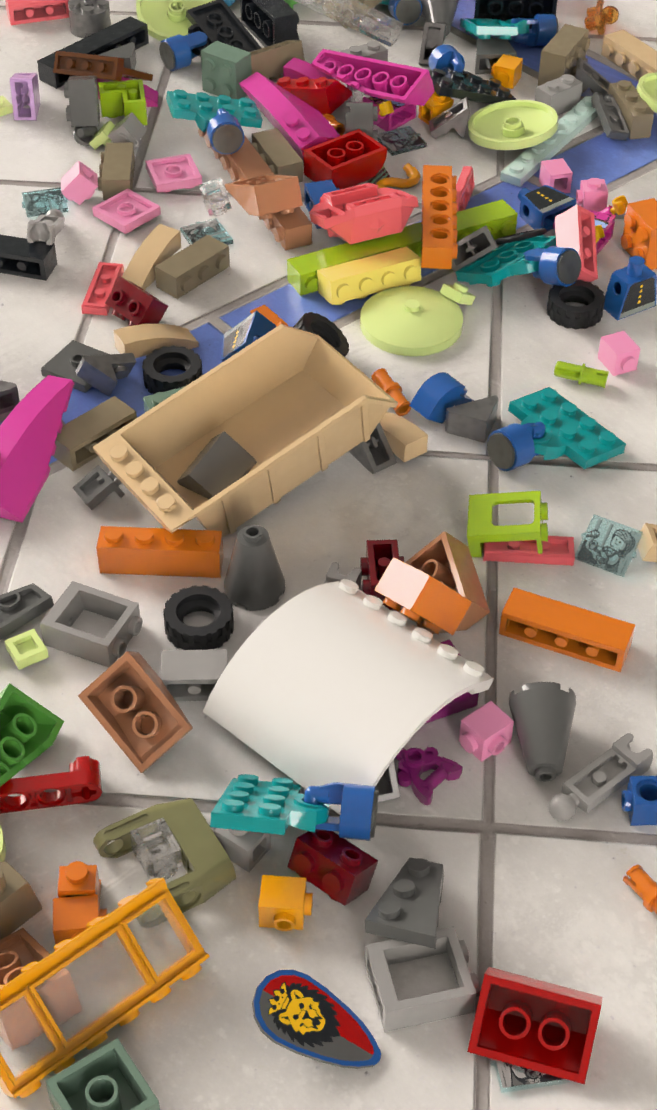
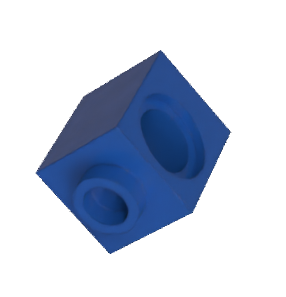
M630 776L627 790H623L621 794L623 812H628L630 826L657 825V776Z

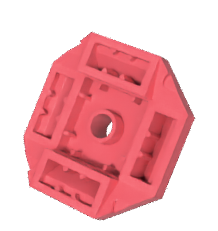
M366 183L324 193L320 198V202L314 205L309 213L311 222L325 230L327 229L329 237H338L349 244H355L402 232L413 209L419 206L417 197L393 188H378L376 184Z

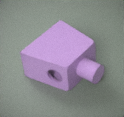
M15 73L10 78L14 120H37L40 107L37 73ZM26 105H29V106H30V108H28V109H27V108H23V107L26 106Z

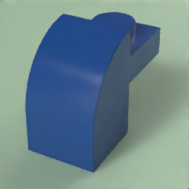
M440 372L431 376L422 384L409 406L426 419L443 424L446 419V408L474 400L466 395L468 390L465 389L463 384L448 373Z

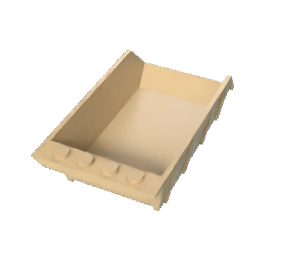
M280 324L93 446V449L110 471L167 531L173 533L193 518H196L206 530L222 531L224 537L229 533L233 534L236 532V528L271 504H277L281 501V497L319 471H325L329 464L361 442L370 440V435L390 407L396 408L398 402L319 335ZM224 431L253 456L257 462L248 474L211 499H207L179 485L177 482L209 441Z

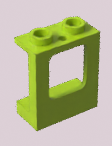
M541 491L469 495L467 540L471 557H482L483 543L536 540L538 554H543V541H548V525L543 523V520H548V503H542ZM514 503L534 504V521L531 524L495 526L492 524L493 507L495 505Z

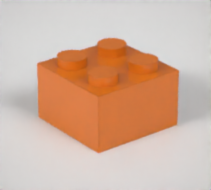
M655 198L628 203L627 212L624 216L625 224L623 235L621 236V246L631 257L640 256L644 258V264L651 270L657 269V201Z
M394 557L374 590L385 597L383 600L384 604L398 612L400 611L407 618L418 624H421L422 620H424L422 626L436 634H439L442 629L454 635L472 603L432 576Z

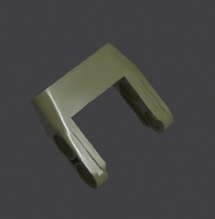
M191 798L151 806L101 829L93 840L100 856L104 858H118L165 836L188 873L166 884L182 913L206 902L236 879L235 869L228 854ZM155 904L136 917L142 928H151L167 921L158 904Z

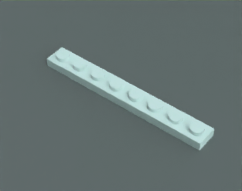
M585 96L558 120V129L551 138L538 145L528 147L502 170L500 180L521 187L540 169L541 161L550 160L598 116L596 109L592 106V96Z

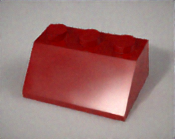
M282 77L276 83L321 112V114H332L352 96V91L336 79H327L326 77L308 79V77L290 79V77Z
M488 967L483 978L467 1052L585 1085L603 997Z

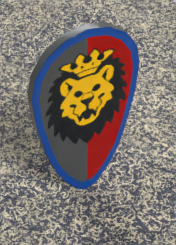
M278 970L266 976L256 988L252 1001L253 1016L260 1031L273 1043L296 1054L342 1068H368L375 1066L380 1061L381 1051L365 1024L339 998L309 975L296 970Z

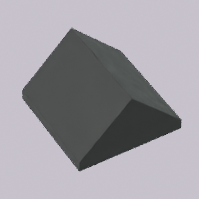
M224 431L209 441L177 482L179 485L207 499H211L248 474L257 462L253 456Z

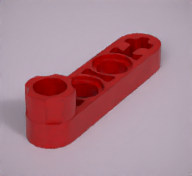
M90 756L77 757L74 762L69 763V772L8 780L0 787V814L88 803L97 800L102 794L99 761L90 758ZM48 789L58 790L54 792H44V790ZM11 794H23L21 796H8Z

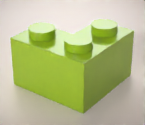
M142 79L124 80L121 82H98L102 117L116 118L124 116L125 118L132 112L143 125H148Z

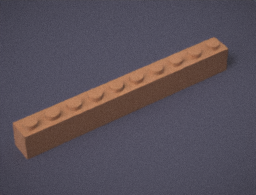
M197 126L200 137L205 139L207 147L213 150L215 158L221 161L223 169L229 172L233 182L266 174L275 175L246 136L242 147L237 152L224 155L213 149L207 135V130L203 133ZM300 207L294 208L295 212L281 214L279 211L273 213L272 218L263 219L266 228L271 230L276 242H279L285 251L312 244V223Z

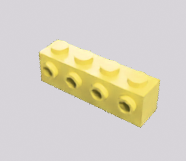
M402 247L317 270L318 293L331 305H342L345 301L363 299L368 295L389 288L410 286L414 282L421 281V257L408 247Z

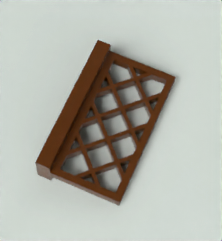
M56 51L53 73L70 76L97 75V79L118 82L122 81V77L152 81L153 79L152 74L123 67L124 59L65 51Z

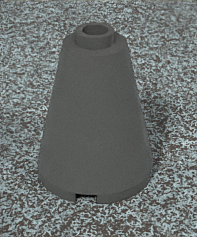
M420 0L425 21L446 24V37L450 33L459 0Z
M258 525L245 526L239 530L224 580V590L228 600H231L235 606H237V603L244 605L246 610L250 611L265 610L276 605L279 602V597L285 592V579L269 534L265 528Z
M555 682L527 683L522 685L521 692L517 694L514 693V690L510 692V711L528 773L538 781H552L563 771L576 707V695L571 688H569V693L561 690L560 684Z

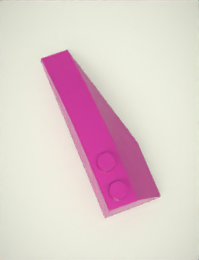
M322 49L311 63L312 67L372 97L424 106L435 92L429 70L327 49Z
M255 72L239 83L240 87L255 102L256 106L274 128L281 132L303 162L305 149L340 136L321 112L259 72Z
M48 375L15 406L0 425V518L22 523L46 482L51 469L49 462L51 456H54L57 447L55 444L57 433H61L63 425L61 421L62 415L67 411L72 393L73 380Z

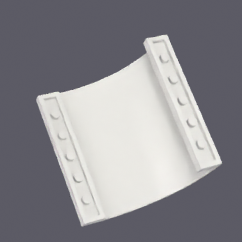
M342 579L341 581L317 585L303 591L284 603L265 619L246 639L228 663L212 690L203 712L305 789L309 786H321L334 782L376 786L400 750L435 713L466 692L473 695L489 690L494 678L485 673V669L480 664L467 661L458 655L459 652L454 647L441 644L432 638L433 635L428 630L415 627L407 621L408 618L402 613L391 611L385 607L381 599L367 595L359 590V586L355 582ZM330 804L329 807L340 815L341 805Z

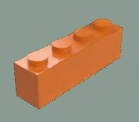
M100 527L96 546L100 573L221 578L224 558L222 531L177 529L171 533L165 528Z
M513 588L501 612L499 634L621 672L632 644L635 624Z

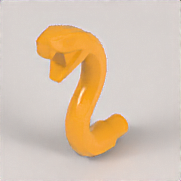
M407 163L403 167L408 177L407 179L387 177L379 180L376 185H378V188H410L420 181L421 176L415 167Z

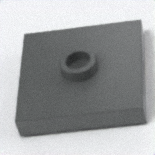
M72 340L41 368V373L44 377L51 375L71 379L74 382V389L86 393L92 385L79 378L75 372L82 357L109 354Z

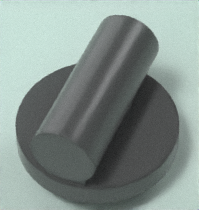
M75 127L73 130L75 141L80 145L90 146L89 142L93 138L92 135L97 133V127Z

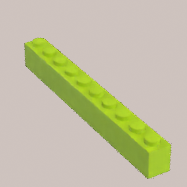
M503 199L457 212V242L485 225L488 227L494 240L516 234L518 213ZM422 222L405 226L400 233L355 244L344 243L287 259V280L297 293L302 296L318 291L317 270L402 247H408L421 257Z

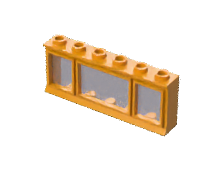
M164 878L149 880L146 882L147 888L142 892L122 899L118 902L119 907L105 917L93 919L86 924L87 929L73 939H65L53 947L54 952L39 962L33 961L20 970L22 974L6 985L0 984V1087L5 1095L13 1098L17 1096L25 1098L41 1087L42 1083L40 1080L53 1071L57 1074L71 1066L75 1062L74 1055L85 1047L90 1050L98 1046L108 1038L106 1033L118 1023L120 1026L128 1024L139 1016L140 1012L138 1009L148 1001L155 1003L163 999L171 992L170 985L180 978L183 981L187 980L202 969L200 964L210 956L205 952L167 888Z

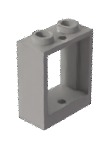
M72 581L40 622L44 645L109 668L118 657L120 658L125 653L127 644L132 637L139 634L143 620L140 618L139 603ZM84 609L117 620L105 639L71 627Z
M454 926L437 930L436 949L395 939L366 945L365 967L384 1032L474 1013L476 997L480 996V985L477 975L469 972L467 966L469 962L468 949L464 940H458ZM448 953L459 988L398 1001L388 965Z

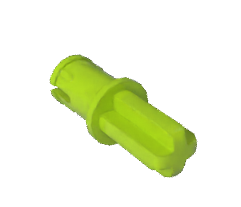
M557 361L554 375L578 381L579 385L582 382L605 388L609 371L586 367L584 363L580 366Z

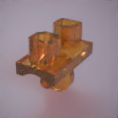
M598 0L596 7L587 8V17L584 20L586 29H589V31L597 30L598 35L605 34L606 24L615 23L619 17V11L616 7L607 6L603 9L604 0Z

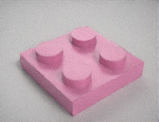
M190 154L145 161L146 170L157 193H168L172 190L183 188L191 189L202 185V176Z
M126 189L92 207L93 216L124 234L161 215L159 205L130 189Z

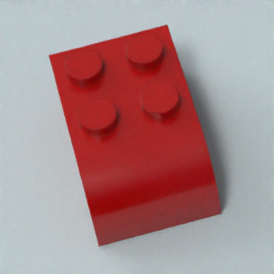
M357 129L305 149L304 175L313 182L332 179L335 187L340 190L356 186L373 178L381 170L387 157V148L362 130Z

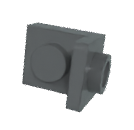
M99 465L73 487L74 491L91 510L113 491L120 498L125 495L119 488L122 482L111 471L106 473Z

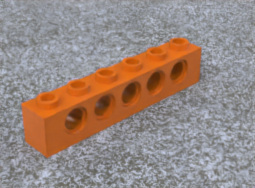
M423 165L421 268L452 269V259H457V176H452V166Z

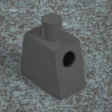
M492 36L490 39H477L475 74H491L493 64L497 63L503 54L516 57L517 53L507 39H498Z

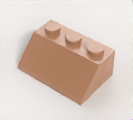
M444 531L405 562L432 576L472 602L456 631L469 629L490 613L469 548L452 535ZM422 620L421 624L416 623L417 627L424 628L432 634H436L431 630L427 629L426 627L422 626L424 620Z

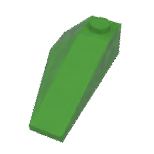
M10 683L0 693V787L52 746L64 723L61 718Z

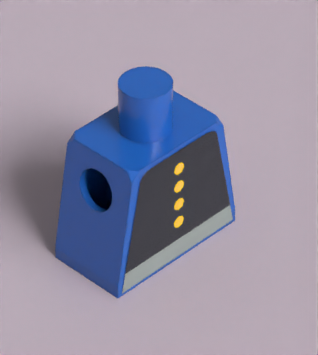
M548 185L541 186L532 191L524 187L518 193V200L521 201L520 217L534 230L545 228L548 232L554 229L555 217L576 205L575 198Z
M640 256L630 257L627 267L616 270L611 275L605 294L604 310L617 321L656 306L657 276L655 272L644 264L645 260Z
M257 310L224 334L221 354L222 362L276 328V325Z

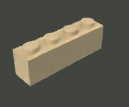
M624 29L604 35L601 55L638 80L645 74L657 72V51Z

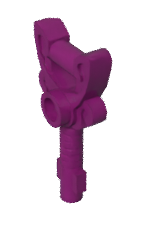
M427 747L424 751L420 748H410L408 750L402 748L395 757L399 761L398 784L402 787L411 786L415 796L424 805L431 804L433 790L445 779L448 781L456 780L462 774L463 767L460 764L438 756L439 753L434 747ZM432 769L434 770L424 780L420 778L422 773Z

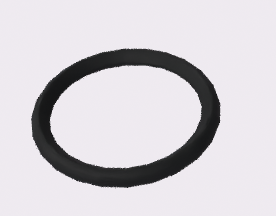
M541 228L498 238L496 243L500 245L546 234L547 230Z

